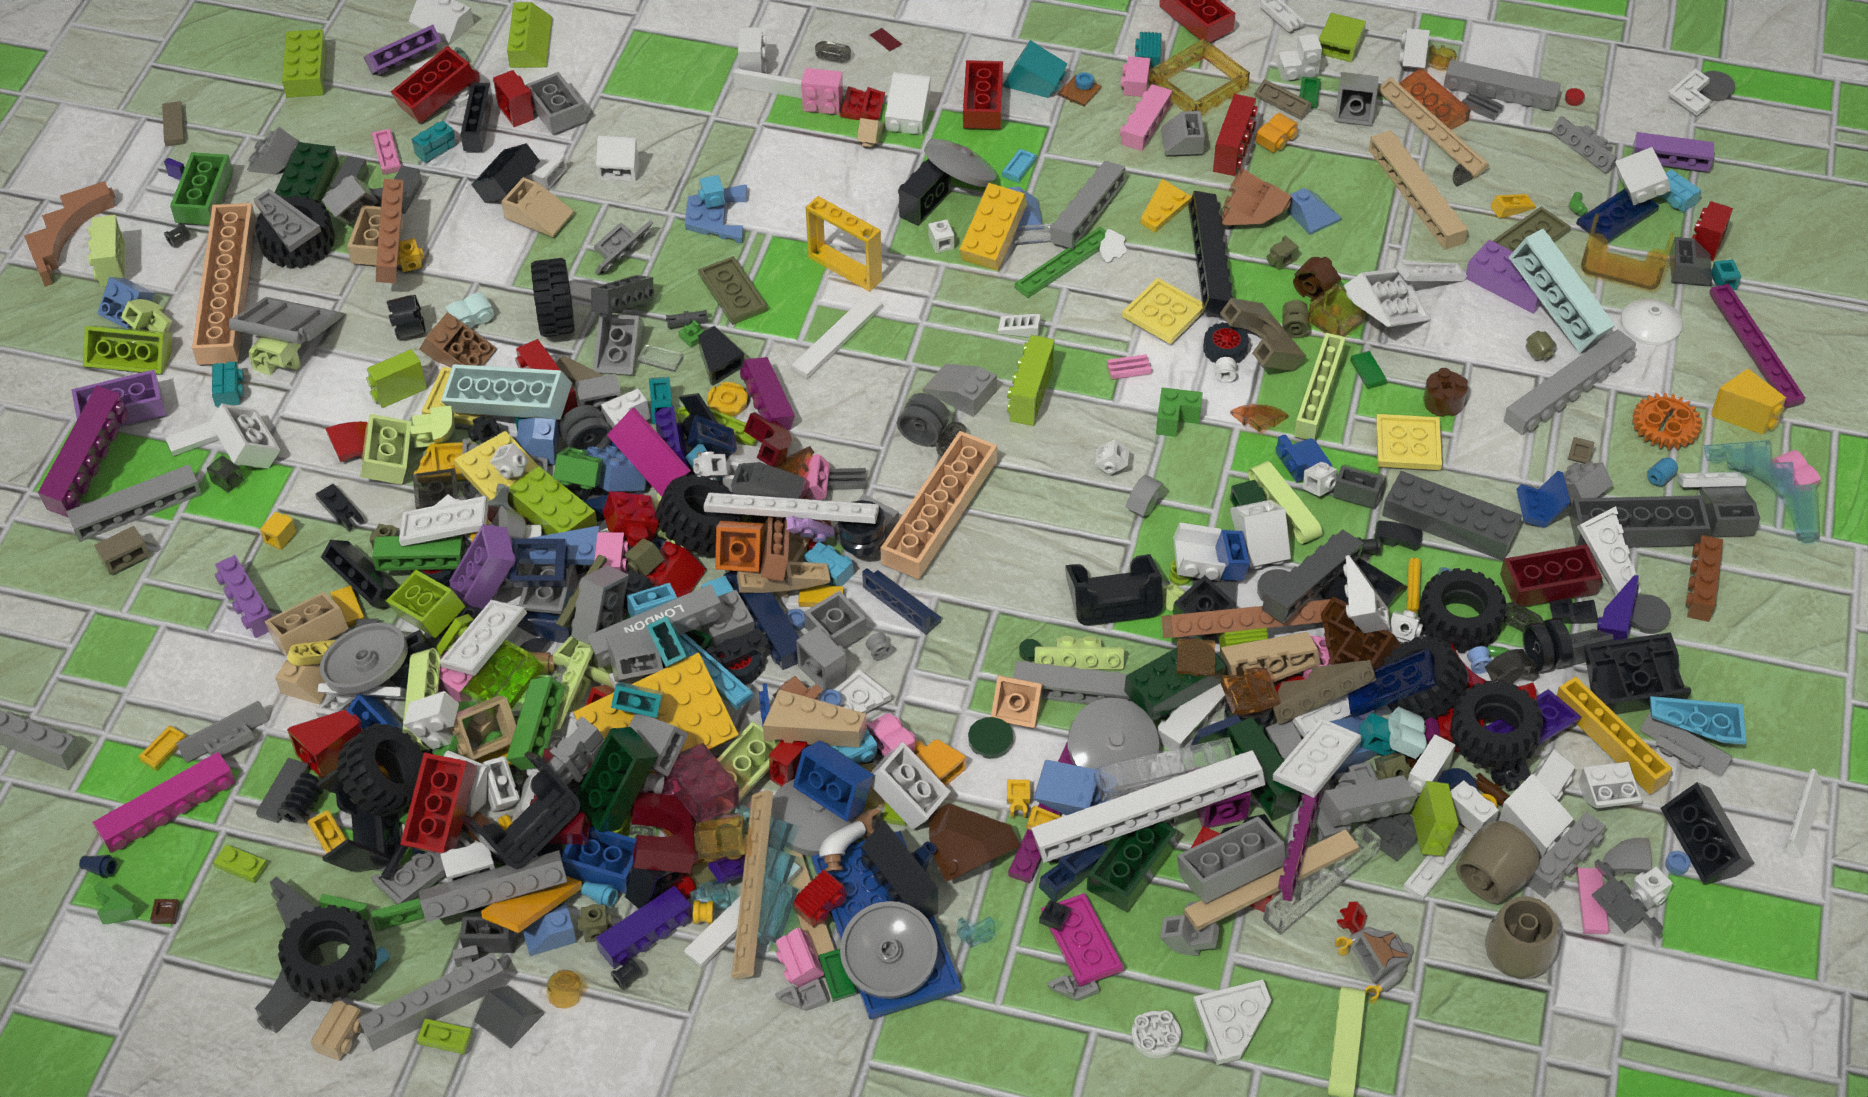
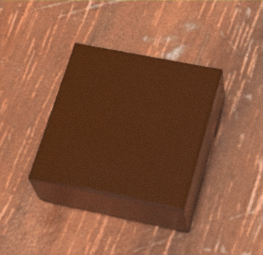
M155 899L150 917L151 923L176 924L180 907L179 899Z

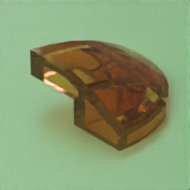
M1247 404L1230 411V414L1243 425L1249 423L1258 432L1269 425L1274 428L1289 417L1281 409L1261 404Z

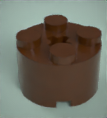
M1327 257L1309 258L1294 274L1295 278L1293 279V285L1297 292L1303 298L1305 296L1311 298L1310 302L1312 303L1323 302L1341 282L1340 275L1332 266V261Z
M1440 368L1439 371L1432 373L1427 378L1423 396L1426 409L1440 417H1444V414H1451V416L1459 414L1464 408L1468 380L1458 373L1450 371L1448 368Z

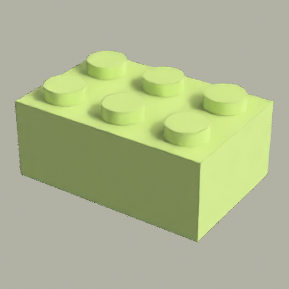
M116 215L92 218L91 226L88 227L91 240H88L91 254H88V261L90 266L94 267L93 275L95 280L99 281L101 287H106L109 277L125 278V241Z
M375 414L369 415L365 431L360 471L361 478L402 485L407 468L412 421Z

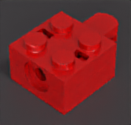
M609 492L603 509L608 531L610 533H624L625 540L633 547L643 538L652 542L659 522L656 518L651 496L625 492Z

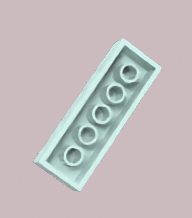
M1544 229L1526 237L1508 257L1579 354L1596 345L1615 326L1610 316L1607 315L1599 301L1593 296L1587 285L1581 280L1575 269L1569 264L1563 253Z
M453 364L441 401L446 406H452L454 413L561 420L572 382L561 370Z

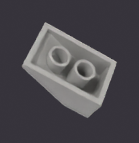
M599 314L593 364L594 371L600 374L616 373V375L633 376L644 330V322L640 316L612 314V316L603 317Z
M945 364L926 384L923 392L974 417L996 393L997 375L978 366Z
M530 564L527 575H555V564ZM567 565L566 587H523L518 606L524 607L526 611L562 614L569 598L574 593L578 578L576 565Z

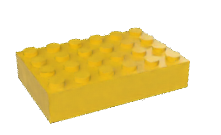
M699 653L631 684L664 692L660 712L655 719L674 725L688 734L672 768L723 745L739 735ZM612 693L574 711L573 715L576 721L581 716L598 728L605 739L611 728L629 727L635 713L611 708L614 695Z

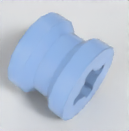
M1475 647L1467 653V658L1471 662V669L1476 674L1488 672L1493 668L1494 664L1492 659L1489 658L1490 653L1487 647Z

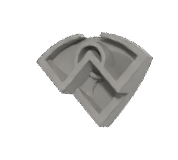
M1631 838L1621 841L1620 844L1606 853L1602 864L1607 862L1615 873L1613 875L1624 877L1625 872L1638 874L1644 872L1646 874L1651 870L1649 838Z

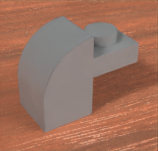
M1145 474L1134 486L1125 507L1142 516L1150 515L1157 499L1165 497L1168 489L1163 487L1164 483Z
M501 505L491 523L494 526L506 527L511 541L512 539H522L525 532L524 518L519 513Z
M1186 915L1164 917L1160 939L1175 952L1198 956L1202 949L1216 948L1219 926L1214 922L1196 931Z

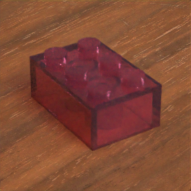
M704 743L680 752L669 776L664 775L666 784L698 824L739 806L738 784Z

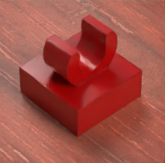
M1349 902L1347 908L1340 909V913L1344 917V919H1337L1336 921L1340 928H1348L1351 934L1364 928L1367 915L1358 902Z

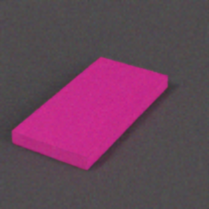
M635 407L630 409L607 434L611 441L661 497L672 480L687 475L691 471Z
M1083 893L1057 902L1071 908V915L1062 931L1048 928L1078 987L1122 972L1123 965L1086 894Z

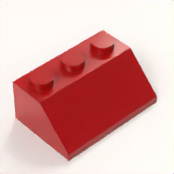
M666 541L659 550L664 560L646 577H649L654 587L670 583L676 597L679 598L694 590L706 573V569L686 548Z

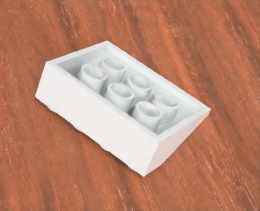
M1397 269L1362 272L1344 285L1348 298L1354 304L1387 327L1430 320L1411 283L1405 281Z

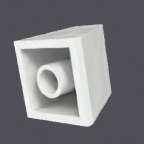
M893 73L885 114V131L923 135L931 106V77Z
M1272 500L1230 508L1235 531H1243L1250 562L1249 567L1258 569L1262 568L1263 564H1282L1284 560L1291 559L1286 511L1283 507Z
M1533 774L1504 802L1499 821H1506L1521 829L1535 844L1540 859L1566 834L1574 820Z

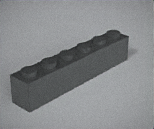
M1343 529L1338 534H1333L1325 545H1320L1313 555L1307 556L1298 567L1295 566L1288 576L1282 577L1276 586L1266 590L1262 598L1264 600L1262 610L1281 623H1284L1344 572L1343 566L1346 564L1347 555L1356 562L1360 558L1364 543Z

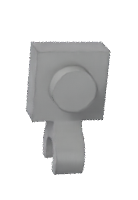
M1364 762L1348 766L1347 773L1336 774L1337 781H1334L1333 784L1335 787L1342 782L1356 785L1378 779L1370 762Z

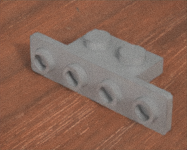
M1560 116L1551 132L1604 173H1608L1617 159L1611 153L1613 147L1608 144V140L1603 136L1596 135L1594 133L1595 130L1590 126H1575L1565 117Z
M649 220L635 234L620 222L596 243L594 249L605 260L598 266L595 273L597 275L602 271L606 273L613 266L612 262L615 260L620 261L625 256V251L628 248L632 250L639 243L638 239L641 237L644 239L652 231L650 227L653 222Z
M256 701L177 742L176 745L185 762H189L206 752L209 756L219 752L223 758L230 751L244 747L251 740L255 739L251 729L266 722L268 717L261 703Z
M1651 712L1640 729L1643 733L1657 740L1655 744L1660 746V751L1670 756L1675 754L1681 758L1680 762L1692 768L1693 765L1696 767L1701 765L1722 776L1732 760L1731 755L1689 731L1651 718Z

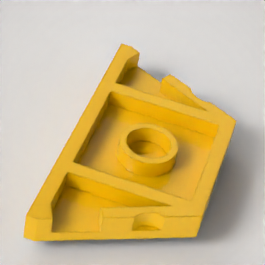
M463 442L430 444L426 450V455L420 461L419 468L413 473V482L467 479L465 476H461V472L454 465V459L462 455Z

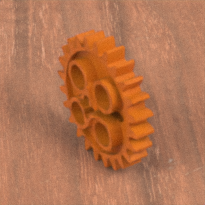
M1655 393L1654 398L1648 395L1647 399L1642 398L1641 402L1637 403L1633 412L1632 423L1635 424L1634 430H1639L1638 436L1645 435L1643 441L1650 439L1652 446L1658 443L1659 448L1666 445L1668 450H1670L1671 446L1674 445L1676 449H1679L1680 444L1683 447H1687L1688 443L1692 444L1694 439L1698 438L1702 427V419L1699 418L1700 412H1695L1696 406L1689 407L1690 401L1682 402L1683 397L1675 399V394L1668 397L1666 393L1663 394V397H1660L1658 393ZM1674 410L1672 417L1668 419L1669 414ZM1666 423L1665 428L1663 429V431H1662V432H1659V431L1661 430V428H1662V425H1664V424Z

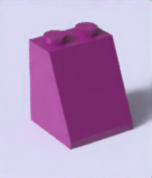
M1249 790L1195 809L1201 826L1213 828L1244 821L1245 818H1248L1251 792Z

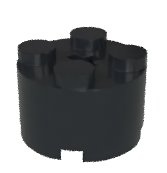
M415 294L387 301L388 309L392 312L389 315L392 327L396 326L394 330L397 340L426 332L424 319L420 312V304Z

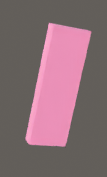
M386 129L372 132L383 175L398 172L401 165L391 130Z
M1577 868L1576 875L1583 934H1608L1607 913L1592 897V894L1603 886L1602 874L1597 868Z

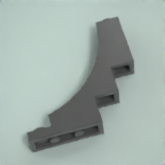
M277 876L269 882L273 891L271 895L278 902L276 906L285 924V928H290L289 923L294 918L299 919L301 913L307 910L308 912L315 910L311 903ZM316 947L309 954L307 962L320 965L324 961L320 947ZM281 969L272 989L255 1007L258 1015L257 1022L264 1029L270 1028L273 1032L278 1033L312 1001V998L310 996L309 999H305L299 995V992H294Z

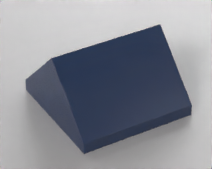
M698 415L694 416L687 446L695 448L698 444H703L707 452L725 454V458L736 452L737 446L732 428Z

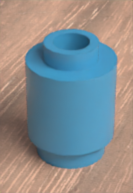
M1670 457L1660 459L1647 471L1649 481L1656 486L1664 485L1677 473L1678 465Z

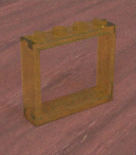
M1204 38L1150 69L1149 85L1153 84L1172 90V102L1184 112L1201 111V115H1203L1208 110L1233 97L1234 94L1245 90L1249 86L1250 72ZM1202 59L1207 60L1232 79L1197 101H1194L1168 81L1169 78Z

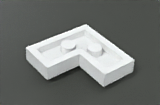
M1695 68L1669 91V97L1698 116L1710 105V99L1699 92L1709 84L1710 78Z

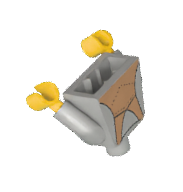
M1366 927L1351 934L1349 939L1338 937L1335 941V947L1343 945L1344 947L1338 949V954L1345 956L1349 953V946H1351L1372 982H1378L1377 986L1370 985L1365 989V996L1370 992L1375 994L1370 999V1004H1374L1378 1001L1379 993L1382 990L1387 991L1400 980L1406 971L1405 965L1410 960L1413 950L1409 943H1401L1392 931H1381L1372 927Z

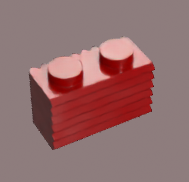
M822 870L790 902L795 913L814 927L818 923H823L834 907H839L844 903L847 893L845 887L826 870Z

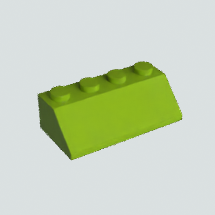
M513 2L507 46L510 68L547 67L552 16L532 2Z
M98 325L85 326L83 366L135 372L155 370L156 374H163L172 351L173 333Z

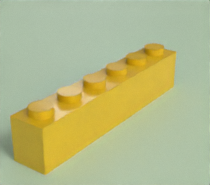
M1576 676L1559 686L1556 696L1582 716L1581 720L1576 722V724L1616 763L1629 762L1635 781L1649 795L1667 784L1673 768Z

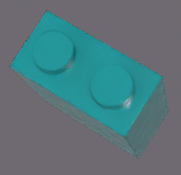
M665 616L646 625L666 667L690 657L671 618Z

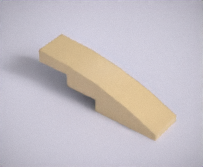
M788 561L783 581H770L762 578V567L759 572L738 571L737 581L739 593H767L804 589L827 584L830 582L828 566L825 563Z

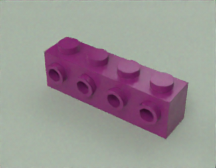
M768 357L745 359L743 367L740 369V377L744 380L747 392L753 399L754 408L758 410L760 416L768 421H777L787 430H791L795 415Z

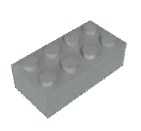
M1259 817L1251 819L1177 855L1179 876L1204 904L1283 866L1286 858L1284 842Z

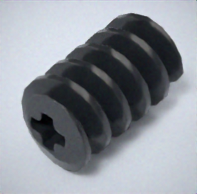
M308 772L300 774V778L296 780L295 786L291 788L290 793L285 798L286 800L282 802L281 807L277 810L278 815L288 822L304 823L306 821L304 816L310 815L309 809H313L315 807L314 802H317L320 798L318 794L324 793V789L317 786L318 778Z

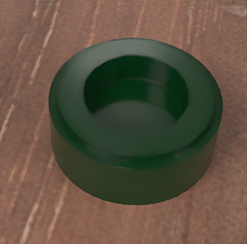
M1034 639L1022 641L1019 646L1020 657L1026 661H1034L1035 647H1041L1040 643Z

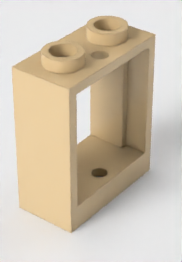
M498 695L457 712L454 726L450 727L453 735L457 737L459 743L457 744V750L459 754L474 760L510 745L516 729V723L507 697ZM493 707L502 736L471 748L462 720Z

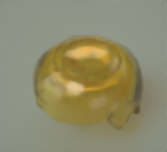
M1435 45L1429 48V63L1434 68L1446 69L1450 59L1457 61L1456 52L1445 48L1444 45L1440 49H1436Z
M565 969L553 973L548 979L546 986V996L549 1003L557 1008H569L579 1002L580 995L583 992V982L580 975L572 970Z

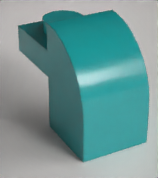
M670 376L649 378L652 424H656L655 412L662 408L673 406Z

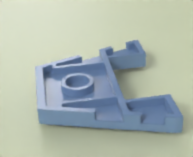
M747 185L725 188V205L706 208L704 201H700L699 194L688 196L685 229L705 235L712 233L719 235L721 239L731 238L735 239L736 243H742L743 225H724L726 202H746Z

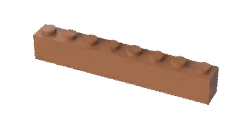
M1331 599L1309 601L1284 623L1263 611L1262 606L1161 616L1163 638L1322 622L1321 612Z

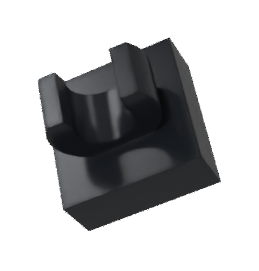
M1049 900L1039 917V923L1062 931L1071 915V908Z

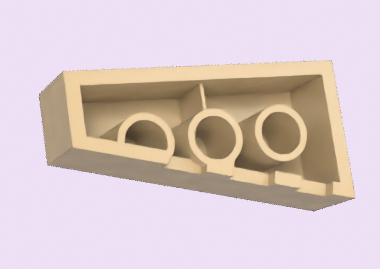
M1308 632L1221 647L1227 678L1231 685L1239 680L1249 678L1269 684L1320 665L1318 649Z
M780 689L763 724L764 741L772 742L773 739L784 740V743L806 741L807 744H813L820 740L828 743L829 746L857 748L860 747L867 730L866 713Z

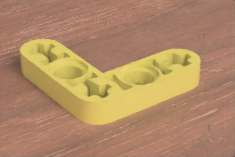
M336 640L294 644L288 651L287 660L297 666L320 664L324 653Z

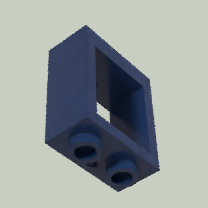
M512 539V551L515 554L516 560L514 566L507 573V579L511 581L513 587H566L568 543L566 539ZM520 549H556L555 575H518Z

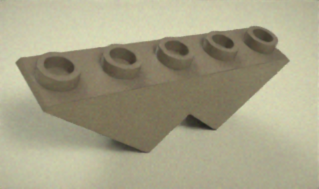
M1371 660L1317 666L1312 668L1308 679L1282 682L1272 704L1278 724H1283L1376 681Z

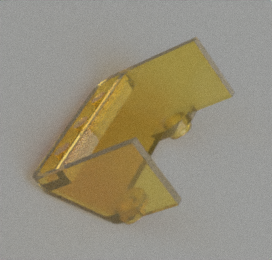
M1596 212L1581 262L1582 270L1589 275L1649 290L1658 287L1675 232H1670L1665 250L1659 248L1650 250L1645 261L1606 252L1608 247L1607 238L1602 234L1595 233L1600 213Z

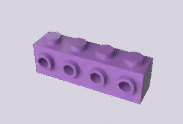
M430 25L375 50L363 58L371 74L377 72L380 75L388 71L387 67L391 65L397 67L404 64V59L408 57L413 60L421 56L420 52L424 50L428 53L436 49V45L441 42V39L434 25Z
M1641 132L1636 133L1632 155L1653 147L1662 166L1710 172L1714 158V142Z
M236 555L216 563L217 573H215V577L219 585H224L225 588L223 590L228 600H233L232 606L236 614L242 615L241 621L245 629H250L255 638L268 633L265 621L272 618L271 614Z

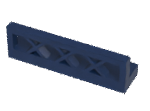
M866 568L862 571L863 588L925 635L941 623V616L879 570L873 573Z

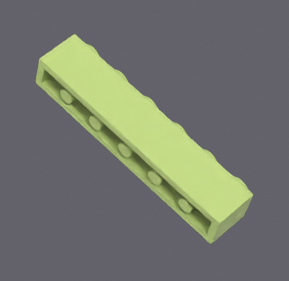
M1330 333L1325 334L1296 420L1294 437L1306 440L1312 438L1315 440L1343 356L1346 337Z

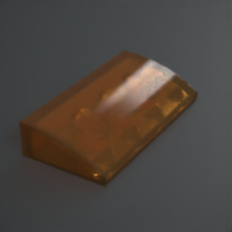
M1422 68L1399 83L1450 130L1469 121L1471 110Z

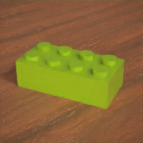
M323 29L286 32L282 74L286 98L324 95L327 44Z
M1031 335L1028 343H1024V356L1019 358V370L1014 372L1012 381L1014 385L1009 387L1007 399H1010L1007 406V412L1010 413V422L1034 426L1054 367L1055 339Z
M540 466L509 487V505L531 524L541 525L545 535L597 526L595 511L560 482L553 479L554 477Z

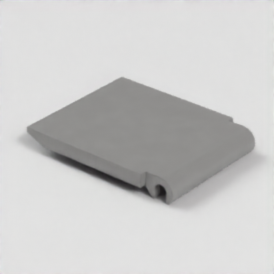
M265 297L241 314L230 318L229 328L233 331L301 344L304 341L312 340L345 316V313Z

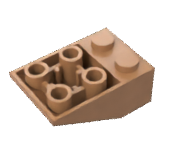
M449 312L442 317L419 348V350L434 361L451 368L453 364L483 366L497 349Z

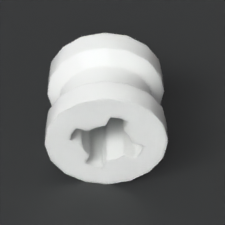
M1222 357L1216 361V379L1224 383L1233 381L1236 377L1235 360L1230 357Z

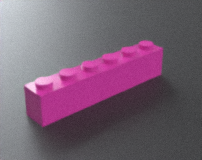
M219 752L92 823L109 852L112 853L122 849L135 839L145 836L158 826L166 824L174 817L187 812L197 804L208 800L218 792L228 789L236 782L231 769Z

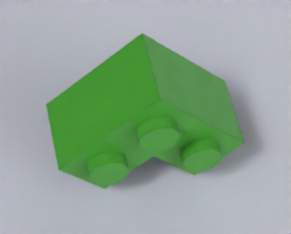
M1162 387L1156 435L1176 437L1178 421L1199 424L1203 392Z
M567 447L557 454L553 479L560 480L559 482L564 485L575 483L580 484L581 488L593 489V487L595 488L600 484L604 459L588 456L589 451Z

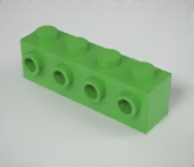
M462 535L401 546L399 542L400 536L375 537L372 558L376 571L457 569L465 555V545Z
M552 676L532 679L530 681L506 760L520 770L536 768L524 755L527 751L540 755L542 758L544 749L548 747L565 691V687Z

